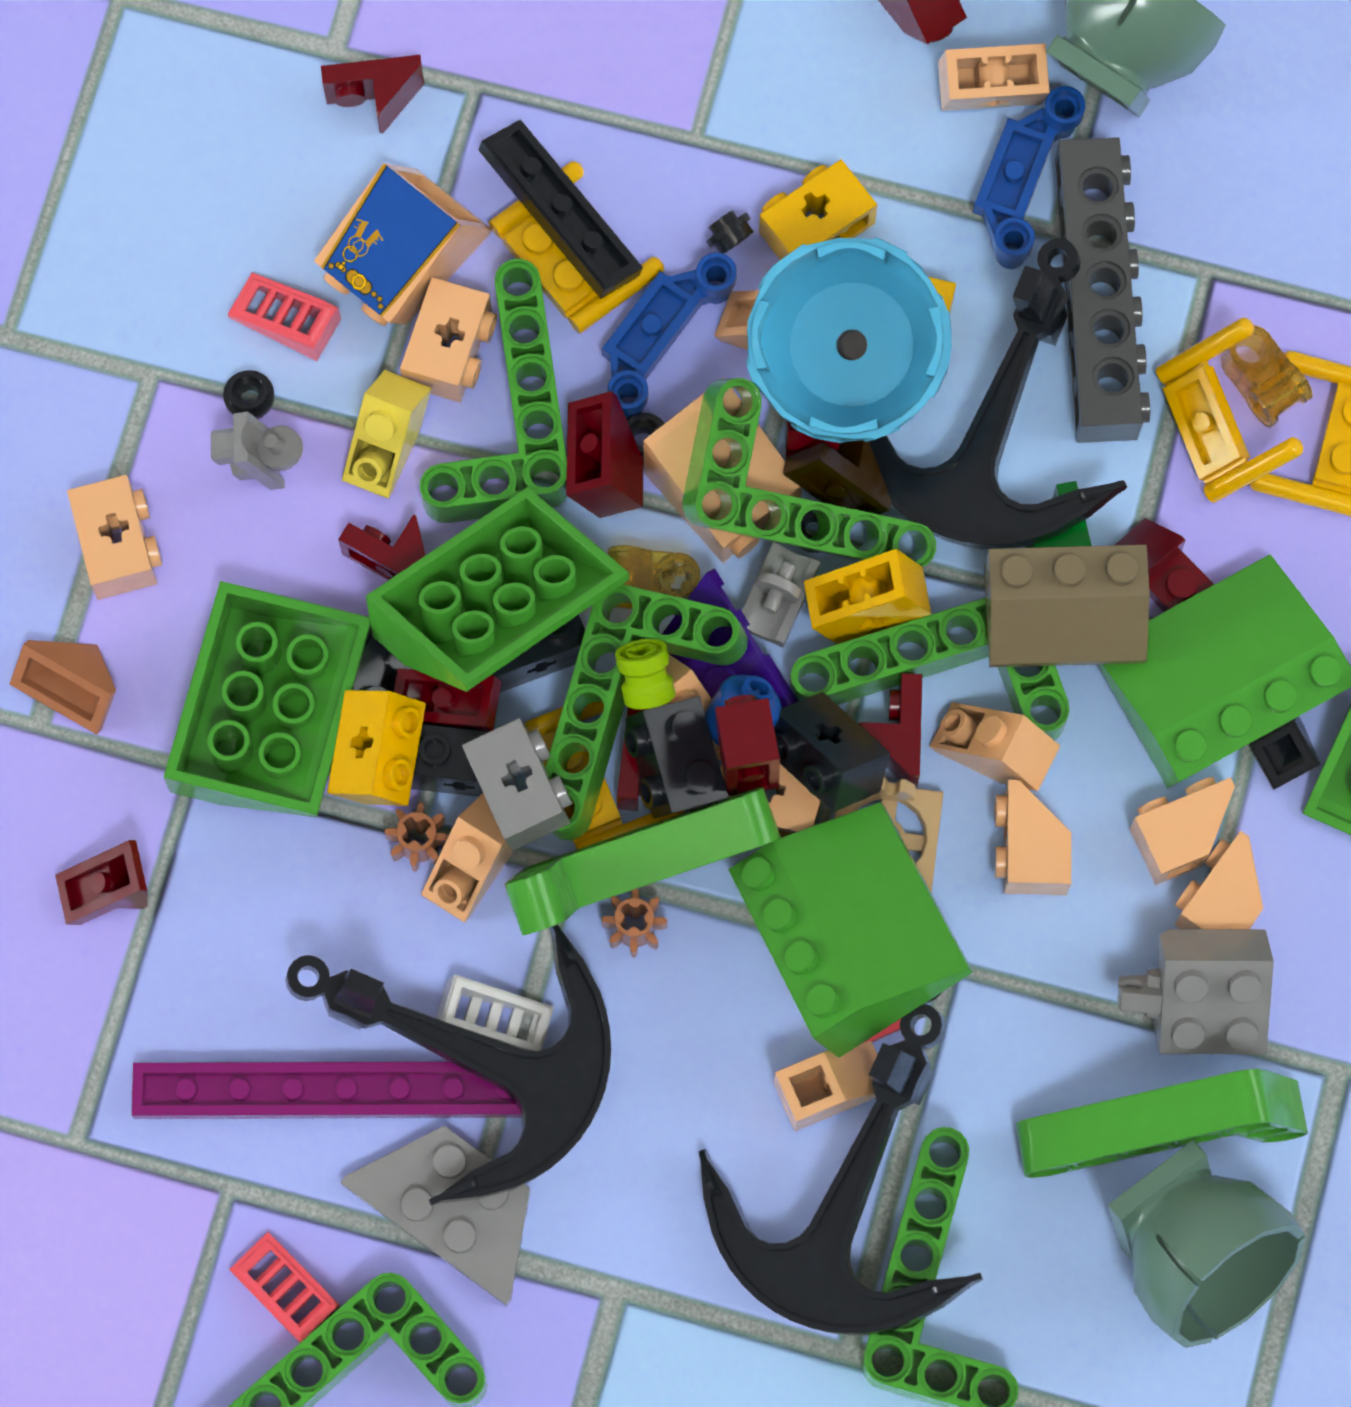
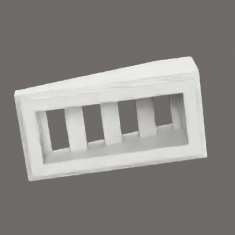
M454 974L445 984L436 1019L522 1050L540 1051L544 1044L554 1007ZM461 996L470 998L463 1020L455 1018ZM482 1001L491 1004L484 1027L476 1025ZM503 1007L512 1009L505 1034L496 1031ZM523 1013L533 1015L526 1040L516 1038Z

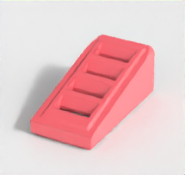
M253 272L228 313L230 319L315 361H318L341 321L338 307ZM259 290L265 293L266 296L256 313L246 311ZM275 299L283 302L272 321L266 319L265 317ZM294 307L299 311L290 327L282 325L290 310ZM309 315L316 318L307 334L299 332Z
M269 1232L229 1269L299 1343L341 1307ZM272 1251L278 1258L254 1280L248 1272ZM286 1266L292 1273L268 1295L263 1287ZM301 1281L306 1288L282 1309L277 1302ZM315 1296L320 1303L297 1324L291 1317Z

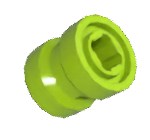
M640 639L624 644L616 650L617 668L625 677L621 690L627 707L632 709H651L667 704L674 699L676 695L672 676L666 673V666L670 660L665 642L658 639Z

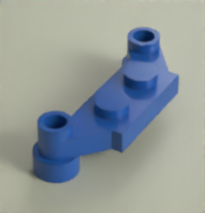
M1060 86L1053 89L1047 96L1043 108L1019 121L1007 119L975 201L973 213L983 217L993 243L996 260L1006 269L1020 267L1032 252L1035 233L1032 226L1024 218L1053 142L1060 138L1071 136L1083 119L1086 107L1085 99L1073 87ZM1007 246H1014L1018 249L1012 250L1009 249Z
M723 253L707 254L698 262L696 270L669 277L660 271L601 349L602 356L610 361L611 379L608 383L607 392L612 391L617 395L626 419L643 412L649 398L646 379L699 308L708 303L720 304L729 298L731 291L736 285L737 276L736 265L729 256ZM712 281H720V282H722V283L719 284V285H714V284H711L710 282H712ZM625 397H632L636 399L633 402L629 403L622 401V399Z

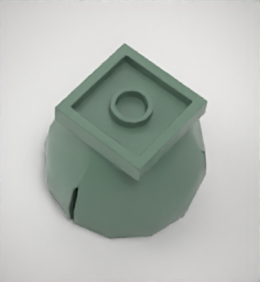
M1065 0L1067 34L1064 37L1056 35L1046 52L1058 65L1140 118L1150 103V99L1147 96L1149 89L1192 74L1215 49L1226 24L1196 0Z
M1194 1140L1108 1204L1120 1248L1132 1261L1134 1293L1151 1321L1185 1348L1211 1343L1213 1338L1215 1340L1219 1339L1254 1315L1280 1290L1301 1259L1306 1239L1304 1231L1291 1212L1251 1181L1212 1175L1207 1154Z

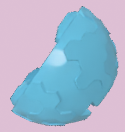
M877 237L875 239L836 238L810 245L802 244L774 264L762 278L758 287L760 289L748 318L747 369L752 382L759 389V392L764 395L781 417L790 422V425L796 430L815 439L837 443L860 440L869 442L900 430L901 426L913 419L931 397L934 398L938 393L947 374L952 350L951 317L943 297L937 292L922 267L910 258L906 251ZM849 331L860 332L867 340L866 352L856 360L843 358L837 349L840 337Z

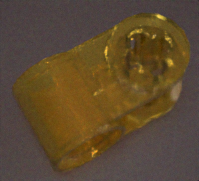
M1253 325L1254 332L1250 337L1223 352L1221 366L1225 375L1229 377L1245 398L1253 414L1262 424L1270 428L1278 423V416L1298 402L1303 404L1313 398V393L1303 373L1289 361L1271 335L1264 328ZM1240 346L1252 348L1257 353L1259 361L1255 363L1243 361L1238 356L1236 348Z
M628 545L608 548L607 554L629 572V580L623 583L624 585L687 599L701 581L700 568L697 562L687 554L646 550ZM676 576H684L686 578V581H683L681 584V589L671 588V584H674L676 581ZM622 603L616 607L632 609V604Z

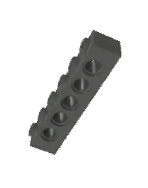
M1120 137L1059 140L1055 167L1061 239H1066L1074 245L1081 260L1080 270L1076 276L1070 281L1064 282L1065 293L1068 297L1066 312L1076 442L1138 440L1143 423L1150 422V397L1148 392H1140L1139 375L1146 374V349L1144 344H1136L1135 327L1142 326L1143 311L1141 297L1132 295L1131 279H1138L1139 261L1137 249H1129L1127 232H1134L1135 228L1133 202H1125L1124 185H1130L1131 182L1130 156L1121 155ZM1088 189H1099L1108 198L1103 201H1093L1084 192ZM1095 235L1103 236L1110 241L1111 246L1104 249L1096 248L1087 239ZM1062 254L1063 265L1068 258L1065 254ZM1099 282L1107 283L1113 287L1116 293L1111 296H1101L1093 291L1091 285ZM1100 330H1110L1118 336L1120 341L1114 344H1105L1099 341L1094 333ZM1111 377L1117 379L1122 384L1123 389L1118 392H1108L1099 385L1098 381L1102 378Z

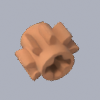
M423 803L418 804L416 812L407 815L402 810L397 809L396 815L399 821L397 829L388 828L384 832L386 839L399 842L390 852L392 860L397 861L405 856L410 860L413 872H417L420 862L430 859L433 864H436L438 860V847L444 846L449 836L445 833H437V830L445 823L444 815L440 813L430 818L425 813ZM414 829L419 834L426 832L428 841L423 845H420L416 840L410 842L408 833Z
M638 889L632 890L631 898L621 901L616 896L611 897V905L615 910V915L604 916L601 920L603 927L615 928L616 932L609 940L610 947L613 949L623 943L630 947L632 957H636L638 947L645 944L656 950L658 948V940L654 935V929L663 930L667 928L666 918L654 917V912L657 911L660 905V899L655 897L647 903L639 898ZM629 914L632 918L637 919L643 915L644 930L640 931L636 927H631L626 931L625 916Z

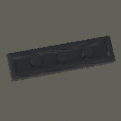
M521 119L481 141L478 151L600 299L640 276L643 269L641 264Z

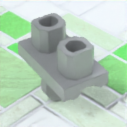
M249 412L234 413L233 428L213 430L211 432L212 461L218 465L230 464L232 474L237 479L247 480L255 478L270 490L285 488V479L279 471L291 469L298 463L303 452L302 439L296 431L287 426L280 425L268 428Z
M772 543L742 609L743 614L750 623L747 629L752 635L784 648L806 599L804 581L816 576L821 561L796 554L778 543Z

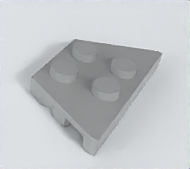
M442 1126L346 1175L340 1183L344 1188L506 1307L509 1305L513 1295V1284L531 1193L527 1185L481 1199L446 1202L431 1206L428 1199L441 1194L472 1170L492 1161L446 1126Z

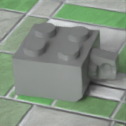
M1266 929L1166 930L1160 934L1158 969L1148 970L1146 975L1119 976L1117 1000L1120 1011L1145 1013V1017L1154 1019L1159 1054H1267L1274 960Z

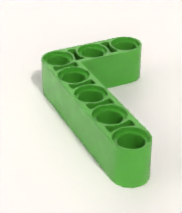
M524 259L506 261L495 274L496 297L519 453L440 463L427 469L420 480L422 503L427 515L439 523L481 519L527 487L552 508L559 506L567 497V458L541 279L538 269L531 262ZM517 282L525 283L531 287L530 291L521 296L511 295L506 289L511 284ZM523 329H530L538 334L537 338L529 343H519L513 339V336ZM530 376L539 377L545 382L540 389L535 391H527L519 386L522 380ZM535 424H545L552 429L551 433L542 439H534L526 434L527 429ZM544 471L552 472L559 477L558 482L550 487H540L533 482V479L537 474ZM494 478L502 479L508 484V487L499 494H489L482 489L488 480ZM443 485L451 486L457 490L456 495L451 500L445 502L437 501L431 497L432 492L437 487Z
M744 378L719 379L708 386L702 400L683 495V511L691 523L704 528L858 560H865L893 549H898V542L901 536L909 532L915 541L914 550L909 558L922 567L926 566L933 559L936 552V539L933 532L927 526L920 523L747 487L746 481L761 411V394L753 382ZM731 387L736 389L741 397V407L733 416L729 415L723 406L724 394ZM720 439H724L731 448L730 460L723 467L718 466L712 456L714 445ZM714 490L720 497L721 508L715 517L708 518L702 509V501L709 491ZM759 501H764L770 510V518L768 523L759 529L753 523L752 510ZM812 511L818 519V529L813 537L807 539L802 533L801 521L807 512ZM860 521L865 526L867 538L865 543L856 549L850 541V531L853 525Z
M624 584L592 605L551 747V758L548 759L546 765L550 779L558 775L560 776L571 801L575 805L574 814L569 819L571 824L552 832L553 836L561 840L572 841L580 838L587 832L592 822L625 706L621 686L625 681L624 675L618 671L617 664L608 672H596L595 666L598 658L605 653L616 652L622 645L631 641L658 639L666 643L668 653L716 665H730L743 657L748 641L745 630L731 611L722 607ZM622 603L632 604V612L625 621L620 623L609 621L610 613L614 607ZM667 616H682V624L675 633L669 635L659 633V626ZM725 626L733 629L732 636L725 645L713 647L708 644L709 637L716 628ZM602 702L604 709L600 718L591 723L581 721V713L588 704ZM580 751L588 752L589 762L586 768L578 773H569L567 771L569 758Z
M986 598L808 653L798 658L794 663L790 674L789 687L798 701L823 692L837 705L899 686L902 673L923 674L922 678L987 658L989 656ZM954 627H963L972 633L974 640L965 645L955 644L949 639L947 632ZM913 642L923 648L925 655L918 660H907L900 655L898 648L904 643ZM856 658H866L874 663L876 670L869 676H859L853 673L848 665ZM1038 666L1040 673L1032 677L1020 675L1014 667H997L1013 712L1025 715L1054 741L1057 740L1063 733L1070 708L1056 666ZM815 673L826 680L827 686L820 691L811 692L804 689L799 680L806 674ZM1037 706L1049 707L1057 715V721L1049 725L1039 724L1033 719L1031 710Z
M760 787L536 863L519 871L504 885L522 935H528L566 921L581 907L766 845L781 838L764 788Z
M1246 1069L1032 1117L1015 1124L1024 1177L1026 1178L1052 1176L1184 1147L1192 1140L1196 1143H1202L1236 1135L1258 1142L1271 1143L1292 1140L1308 1134L1298 1081L1264 1069Z
M940 1127L934 1129L925 1137L922 1143L881 1292L888 1293L928 1280H936L969 1159L967 1139L961 1132L953 1128ZM937 1143H948L957 1151L958 1162L948 1168L940 1167L931 1160L929 1149ZM934 1194L943 1202L944 1214L936 1219H926L917 1212L915 1200L920 1195ZM911 1245L923 1247L929 1253L930 1266L922 1271H912L906 1268L901 1260V1251ZM925 1318L909 1326L889 1332L872 1334L868 1337L862 1359V1371L867 1381L878 1389L940 1407H989L979 1399L978 1385L984 1380L995 1379L1001 1382L1007 1393L1005 1403L999 1407H1013L1016 1403L1019 1387L1016 1378L1007 1369L919 1343ZM891 1349L900 1356L902 1370L897 1375L891 1377L882 1376L874 1369L872 1356L879 1350ZM934 1364L947 1366L953 1372L954 1386L945 1392H937L931 1389L925 1380V1370Z
M390 1272L373 1278L228 1407H254L260 1398L269 1395L279 1398L281 1407H313L389 1338L393 1340L441 1397L453 1407H473L478 1404L485 1396L488 1385L486 1374L478 1360L414 1287L401 1275ZM387 1287H397L405 1292L406 1299L403 1307L391 1314L378 1310L376 1301L380 1292ZM347 1323H356L364 1328L363 1341L353 1350H343L336 1345L337 1331ZM421 1328H435L441 1333V1342L437 1350L426 1355L415 1352L412 1349L414 1334ZM304 1360H318L323 1368L321 1379L311 1387L299 1386L295 1382L294 1376L297 1366ZM463 1367L471 1369L477 1375V1383L472 1392L462 1396L451 1393L447 1388V1381L452 1371Z

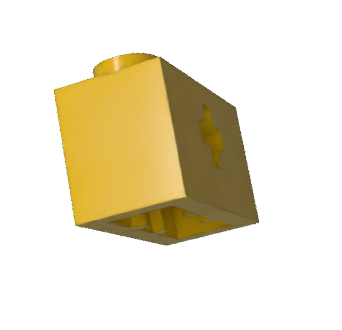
M840 159L830 167L821 165L812 170L803 179V185L789 195L782 192L771 198L762 208L759 220V234L781 260L802 244L810 245L836 238H855L875 224L877 203L843 160ZM810 211L812 215L806 218V213ZM824 213V217L820 219L818 215Z
M897 548L804 581L812 629L836 644L931 615L923 567Z
M345 690L327 793L361 804L408 806L426 703L391 691Z

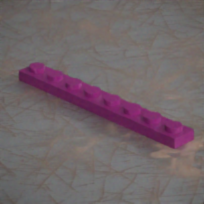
M452 1062L133 1063L131 1116L134 1119L522 1118L516 1102L505 1091Z

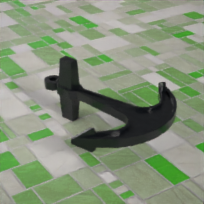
M1052 239L1041 247L1037 257L1040 270L1025 265L1013 293V300L1016 306L1013 317L1018 331L959 449L954 455L937 467L919 468L908 465L899 457L888 435L869 441L892 505L909 521L927 526L934 536L947 542L980 549L1018 548L1040 543L1056 537L1088 519L1127 488L1125 481L1121 480L1110 484L1077 489L1038 504H1021L1009 499L1002 492L998 482L999 464L1038 343L1042 341L1056 346L1067 319L1065 303L1068 297L1061 283L1068 282L1076 276L1080 270L1081 260L1077 249L1066 239ZM1065 254L1068 256L1063 266L1058 268L1051 266V260L1056 255Z
M558 924L549 927L552 936L556 974L568 1010V1025L559 1042L553 1047L540 1051L522 1050L391 1003L383 987V982L352 968L349 971L346 970L330 977L329 969L324 961L315 956H300L292 962L287 970L285 978L286 987L290 994L298 1000L311 1001L322 996L329 1017L358 1030L381 1024L502 1089L516 1102L522 1115V1132L518 1144L511 1152L472 1170L441 1194L428 1199L431 1206L446 1202L481 1199L514 1190L533 1181L556 1165L577 1144L590 1126L601 1104L607 1085L611 1060V1036L607 1011L601 992L585 961ZM302 970H311L317 976V983L310 987L303 986L298 980V973Z
M923 1004L901 1018L900 1030L905 1039L904 1041L890 1046L882 1043L868 1075L873 1080L872 1086L876 1102L810 1225L799 1237L786 1243L770 1244L760 1240L750 1230L733 1190L712 1162L706 1149L699 1151L703 1199L711 1232L720 1254L731 1272L745 1289L770 1310L790 1321L814 1330L832 1334L872 1335L889 1332L909 1326L944 1308L970 1287L983 1280L981 1273H976L964 1277L928 1280L888 1293L875 1292L862 1285L854 1275L850 1262L851 1243L898 1112L914 1103L920 1105L933 1076V1072L930 1070L931 1064L924 1049L933 1048L941 1042L945 1035L946 1025L941 1013L930 1005ZM924 1017L931 1020L929 1032L925 1035H917L915 1033L916 1022Z

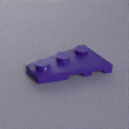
M714 568L706 572L687 599L731 611L745 630L748 639L747 649L743 657L730 665H716L668 654L692 669L711 699L721 683L728 677L743 674L765 679L779 697L782 708L798 702V699L770 655L763 654L747 629L750 623L741 609L735 610L721 587L724 585V582ZM675 615L662 635L675 633L682 624V616ZM725 626L716 628L711 633L708 644L713 647L725 645L730 640L733 629Z

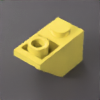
M387 370L381 373L364 393L342 481L385 498H389L392 495L420 432L431 387Z

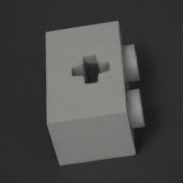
M518 718L462 745L502 836L512 850H516L571 824L564 810L565 807L572 805L571 798L560 776L558 775L550 779L543 761L551 758V755L538 728L529 732L522 720ZM524 773L527 777L526 784L528 788L519 792L515 787L517 781L514 776Z

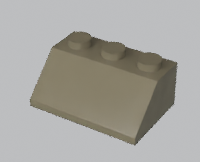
M1147 545L988 550L984 565L989 668L1146 663L1150 601Z

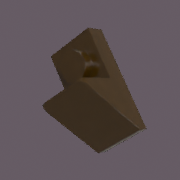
M863 440L844 442L839 444V450L821 443L786 457L783 475L822 503L874 514L890 511L892 501L869 442Z

